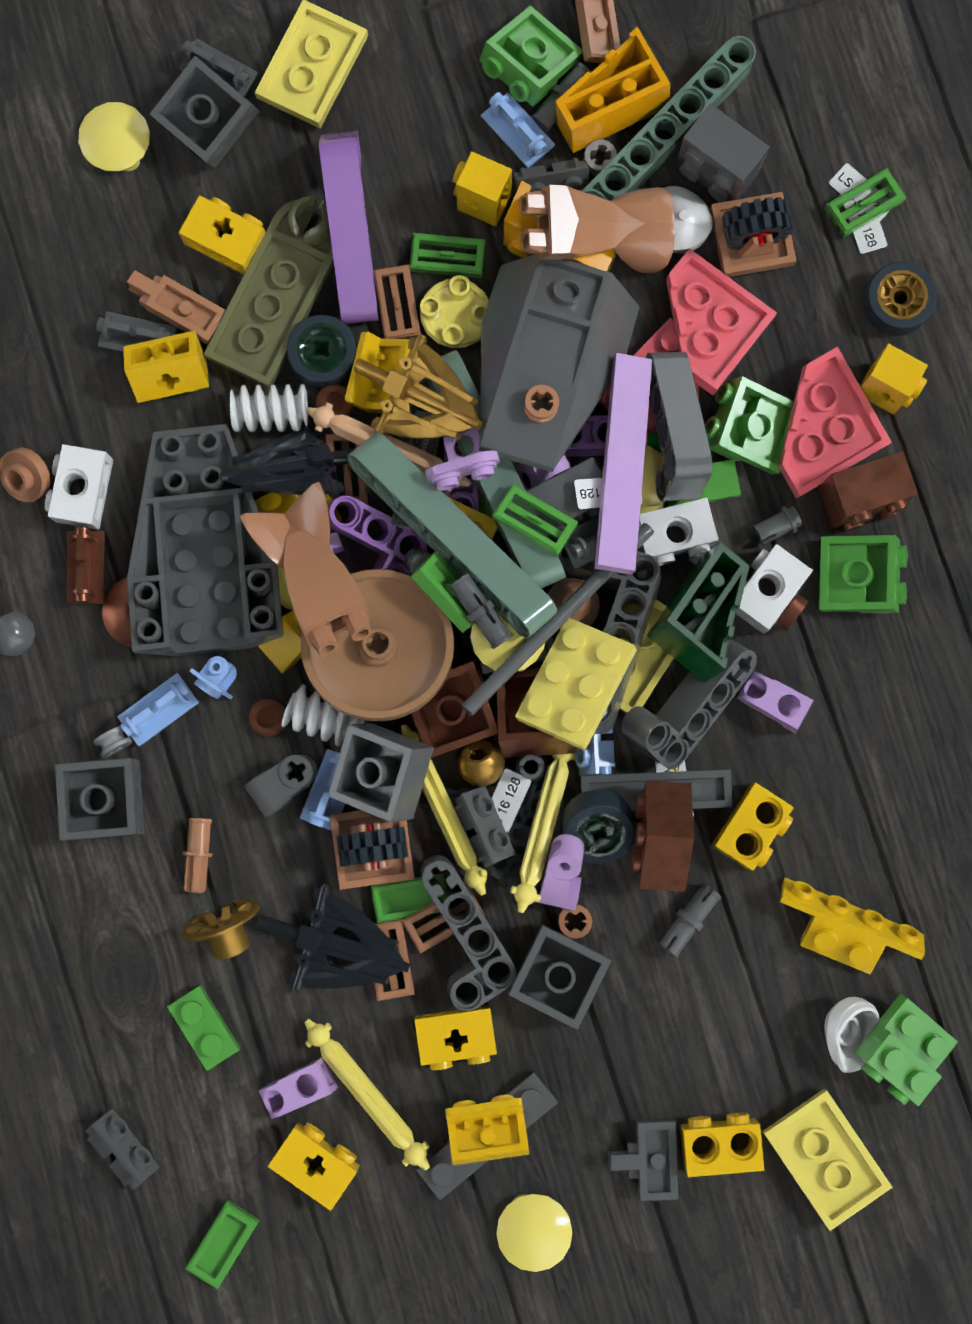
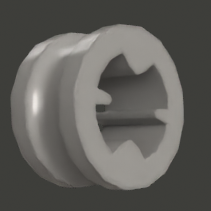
M603 139L595 140L586 147L584 160L592 176L596 177L617 155L614 145L609 141ZM601 151L605 153L604 158H610V160H604L603 165H596V159L591 160L590 157H596L597 152Z
M121 726L105 732L94 740L95 746L102 748L100 753L102 758L109 757L132 743L130 737L126 738L124 736Z

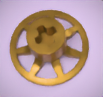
M253 899L234 901L238 905L234 914L232 902L222 907V915L218 918L211 912H204L192 919L182 929L181 936L186 941L207 939L217 960L234 957L250 946V941L243 924L258 912L260 908L259 903Z

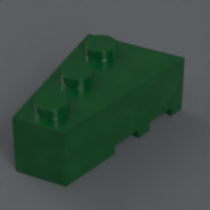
M722 542L697 561L647 634L651 640L703 683L726 669L728 658H725L729 640L733 638L735 627L732 625L736 609L741 604L749 565Z

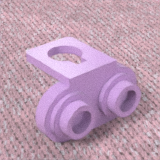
M471 429L459 433L462 436H470L474 442L473 452L465 457H460L455 451V443L458 439L450 436L443 437L448 462L425 470L427 481L435 484L438 491L458 487L460 485L458 479L470 474L472 480H482L495 475L494 468L500 462L498 452L479 451V430Z

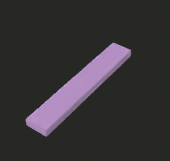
M616 353L613 357L594 569L630 575L635 572L652 359Z

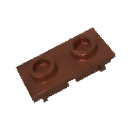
M77 527L75 531H67V605L104 604L105 531H90V528Z

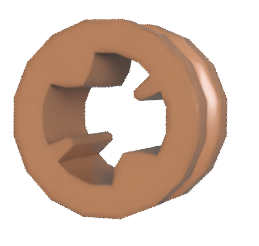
M542 384L529 389L524 401V411L527 417L536 423H546L555 417L559 407L557 392L550 386ZM535 397L539 400L545 397L548 398V408L551 409L547 411L541 408L536 411L534 409L535 400L532 399Z
M578 904L575 911L563 908L558 917L559 928L569 938H581L588 934L591 929V914L585 907ZM569 912L574 915L582 912L585 916V919L581 920L585 923L583 929L579 931L574 927L569 931L565 927V923L569 922L565 920L566 915Z

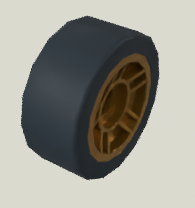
M893 262L882 267L868 283L863 295V311L869 323L878 331L891 336L907 335L918 330L933 313L937 301L936 286L931 276L920 266L910 262ZM903 295L905 297L903 304H897L894 301V296L901 297Z

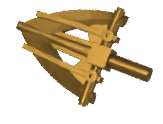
M422 334L417 335L416 338L411 336L408 341V348L410 349L408 357L400 358L399 361L402 368L400 373L393 370L388 372L363 359H358L355 362L354 371L382 385V390L390 394L389 399L382 400L380 403L383 410L381 417H376L372 421L371 427L375 428V433L379 432L383 435L388 433L417 439L450 436L461 440L462 435L459 433L471 429L480 430L482 428L483 422L478 419L473 406L479 400L467 393L461 380L439 354L426 345V336ZM427 378L433 380L438 384L442 395L423 386L421 383ZM412 404L433 413V415L423 418L413 415Z

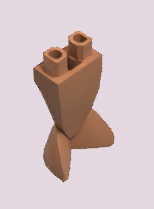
M548 185L539 191L528 192L520 196L521 215L537 216V229H525L522 231L521 249L524 252L538 254V260L579 258L614 248L619 257L635 271L654 274L668 265L673 254L675 237L674 209L671 194L666 188L652 187L634 190L619 195L612 202L564 185Z
M319 482L312 484L285 514L245 513L240 515L246 531L265 555L284 569L287 590L308 647L312 645L321 657H325L336 652L339 648L334 636L348 629L353 641H361L372 635L369 622L371 616L367 603L345 565L329 549V511L324 491Z

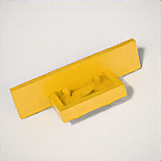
M784 878L780 902L812 915L801 937L800 946L870 975L886 946L920 960L923 959L925 955L924 934L920 933L913 926L908 924L900 925L890 921L874 910H863L849 904L840 896H829L819 892L803 881H793Z

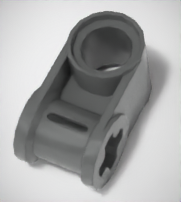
M291 755L274 767L256 776L244 787L266 818L284 807L293 797L312 785L318 773V766L316 761L310 756ZM294 763L296 765H305L306 769L302 772L304 779L293 778L292 773L296 770L293 765Z

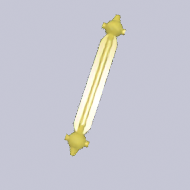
M407 724L401 726L403 736L422 743L419 733L412 731ZM430 759L422 790L457 864L466 871L464 884L475 889L482 896L486 894L487 871L477 866V856Z
M575 753L552 755L554 760L547 767L519 872L521 884L517 887L512 886L510 889V893L514 894L517 901L519 913H524L528 905L534 901L539 902L541 899V895L537 894L534 886L542 878L569 774L567 762L571 759L575 761Z
M310 1019L305 1021L304 1023L308 1031V1040L305 1042L307 1047H320L322 1058L391 1143L395 1147L404 1150L405 1158L402 1160V1163L405 1166L409 1164L418 1165L426 1171L430 1167L426 1158L427 1149L429 1148L426 1141L422 1144L414 1142L412 1131L343 1046L339 1042L330 1039L329 1031L332 1029V1026L329 1023L323 1025L316 1024Z

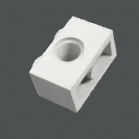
M62 444L61 453L56 454L53 460L52 473L56 476L53 490L48 491L45 500V510L48 511V517L56 523L99 530L113 459L104 451ZM77 479H84L85 487L83 491L77 495H71V484Z
M708 498L640 514L641 525L647 523L654 530V534L639 548L640 552L653 556L658 561L659 566L675 562L674 556L688 553L690 558L702 556L711 550L710 547L715 546L718 542ZM671 526L680 527L685 533V540L680 543L672 542L667 537V528Z
M777 544L770 552L763 548L751 564V567L756 571L748 582H745L741 604L735 612L763 634L770 630L813 571ZM767 578L773 581L776 587L775 595L766 596L762 594L758 587L759 580Z

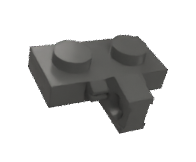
M673 1119L636 1121V1142H627L628 1151H608V1168L611 1171L628 1170V1177L630 1179H638V1198L640 1201L679 1200L676 1121Z

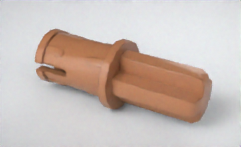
M188 818L186 852L182 851V855H186L183 889L189 893H203L206 891L208 858L213 855V853H209L212 819Z

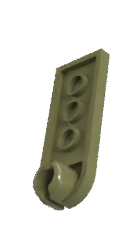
M306 196L288 202L276 212L203 354L206 359L269 389L274 384L288 356L287 344L290 333L298 323L305 320L309 315L334 265L325 201L322 200L320 206H318L315 196ZM319 208L321 215L315 227L307 231Z

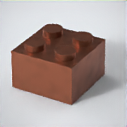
M904 452L833 473L818 488L831 529L843 526L844 532L866 525L865 522L873 519L874 516H878L879 521L901 514L900 511L908 508V502L918 495Z
M477 660L451 668L447 679L438 693L422 708L412 713L422 743L434 747L431 758L498 734V716L491 698L473 716H470L461 706L485 682Z
M526 669L516 672L497 691L498 740L504 758L578 753L576 746L524 724L515 717L540 669Z
M646 780L644 796L637 795L635 817L639 818L640 822H634L636 833L633 845L638 846V850H633L632 872L639 873V889L685 892L694 843L692 784Z

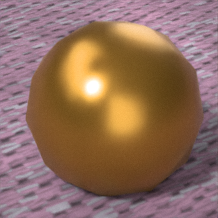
M478 740L470 743L461 750L458 757L459 773L465 781L475 786L482 787L495 783L502 776L505 768V759L500 748L491 741Z

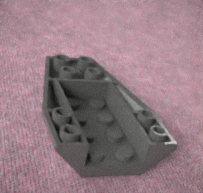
M538 254L500 266L481 324L480 421L483 422V425L479 430V451H497L499 457L549 472L554 471L611 385L613 357L616 353L626 354L640 307L612 273L567 259L538 260ZM541 384L553 388L559 397L557 413L552 420L546 423L533 422L524 411V401L529 389ZM535 397L532 399L535 400L534 409L536 411L541 408L547 411L551 409L548 408V398L545 397L539 400Z
M227 424L153 432L127 575L131 640L134 653L186 656L249 649L284 636L278 566L252 540L240 518V515L245 513H259L252 492L242 493L241 485L228 481L221 482L220 473L226 472L232 466V457L238 456Z

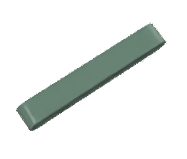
M735 36L729 39L582 192L612 202L619 195L638 190L681 146L683 137L708 105L712 104L717 108L748 76L756 54L753 42L744 36ZM739 55L745 62L735 63L729 56ZM715 80L721 87L716 89L710 88L705 84V81ZM683 105H690L694 107L697 112L694 114H686L680 109V107ZM659 130H665L672 135V138L667 140L660 139L655 133ZM640 155L645 157L648 163L636 165L630 158ZM613 180L618 181L624 188L619 191H612L606 186V183Z
M455 350L441 356L461 380L467 393L479 400L473 406L480 420V396L459 353ZM427 378L430 389L442 395L438 384ZM462 436L461 440L456 441L463 457L473 452L474 442L470 436ZM499 457L500 462L494 468V476L475 480L491 515L494 514L512 484L526 491L512 461ZM513 497L511 502L539 518L534 508ZM505 510V514L549 539L546 532ZM494 520L515 564L541 589L566 578L559 557Z
M379 432L374 433L347 456L354 472L434 551L437 550L460 577L469 572L470 577L488 601L491 599L494 602L495 606L492 608L518 634L529 639L557 614V608L552 599L442 491H438L435 484L428 482L427 477L383 434Z

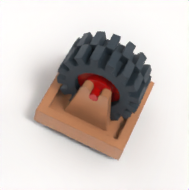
M783 192L711 204L710 212L713 219V229L722 273L728 277L795 265L797 260L791 236L793 225L787 200L784 199Z
M362 810L330 815L340 890L415 879L407 820L389 822Z

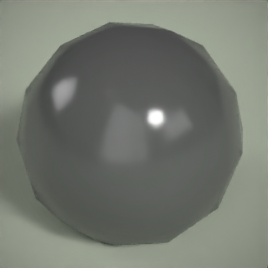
M15 611L0 617V654L4 656L22 655L33 644L36 634L34 624L26 614Z

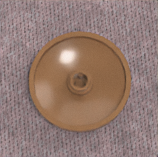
M382 569L365 570L350 574L367 603L371 616L369 622L372 635L361 641H353L347 629L334 635L339 646L336 652L321 657L312 645L308 647L302 633L301 655L305 671L317 693L330 706L345 715L367 721H388L404 717L427 704L438 693L447 679L454 653V636L450 619L447 618L444 612L411 576Z

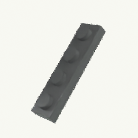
M731 769L580 776L581 793L595 789L612 791L625 799L630 805L631 811L636 810L637 795L644 796L646 780L691 783L693 809L732 807Z
M534 1071L505 1094L512 1095L514 1098H522L526 1129L558 1103L557 1099ZM449 1140L427 1159L430 1167L426 1171L419 1166L416 1168V1171L437 1198L441 1200L487 1161L453 1166Z

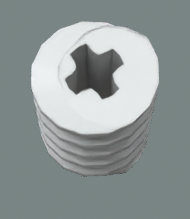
M286 384L283 395L278 394L275 385H271L268 395L263 394L260 385H256L253 395H249L246 385L241 386L238 396L234 395L232 389L230 391L231 425L235 432L242 430L244 421L250 432L256 431L259 421L265 432L271 430L273 421L280 432L286 429L288 421L293 431H299L303 421L307 427L308 401L304 384H300L297 395H293L290 384Z
M302 684L296 693L292 694L281 726H287L292 720L293 730L299 732L306 724L307 735L313 737L321 729L322 741L327 742L335 734V745L341 747L348 724L364 723V720L345 715L330 706L326 701L324 703L320 702V695L316 690L310 698L306 697V685Z

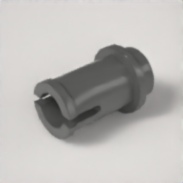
M783 506L780 508L781 512L758 524L752 525L754 533L762 546L790 531L792 533L798 532L797 528L802 526V520L793 506L789 508Z
M536 755L521 757L516 763V773L537 782L545 773L544 761ZM532 761L537 765L538 770L535 774L525 772L523 767L526 762Z

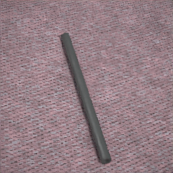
M643 523L641 528H639L637 550L654 534V530L647 523ZM597 569L557 609V614L527 639L461 705L462 708L470 716H473L615 572Z

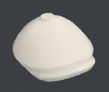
M679 186L665 187L671 194L674 209L675 237L673 253H686L689 248L694 251L704 243L712 230L713 219L711 212L705 202L693 192Z
M848 997L836 1003L829 1010L825 1019V1038L830 1056L844 1073L861 1070L865 1062L857 1057L854 1051L880 1020L879 1013L874 1005L863 998Z

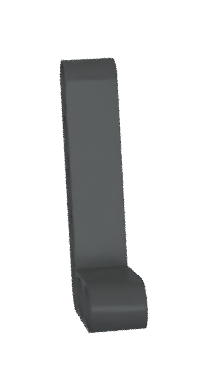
M564 547L558 556L565 575L570 578L586 581L597 570L594 569L595 560L577 569H573L570 561L564 559L567 554ZM637 551L636 568L632 575L615 572L602 585V587L618 591L604 632L617 638L628 639L631 644L635 645L637 651L606 709V716L601 719L594 734L607 733L615 724L661 586L658 561L653 556ZM643 570L653 574L646 581H639L634 577L639 571ZM630 604H637L642 608L635 615H627L623 612V609Z

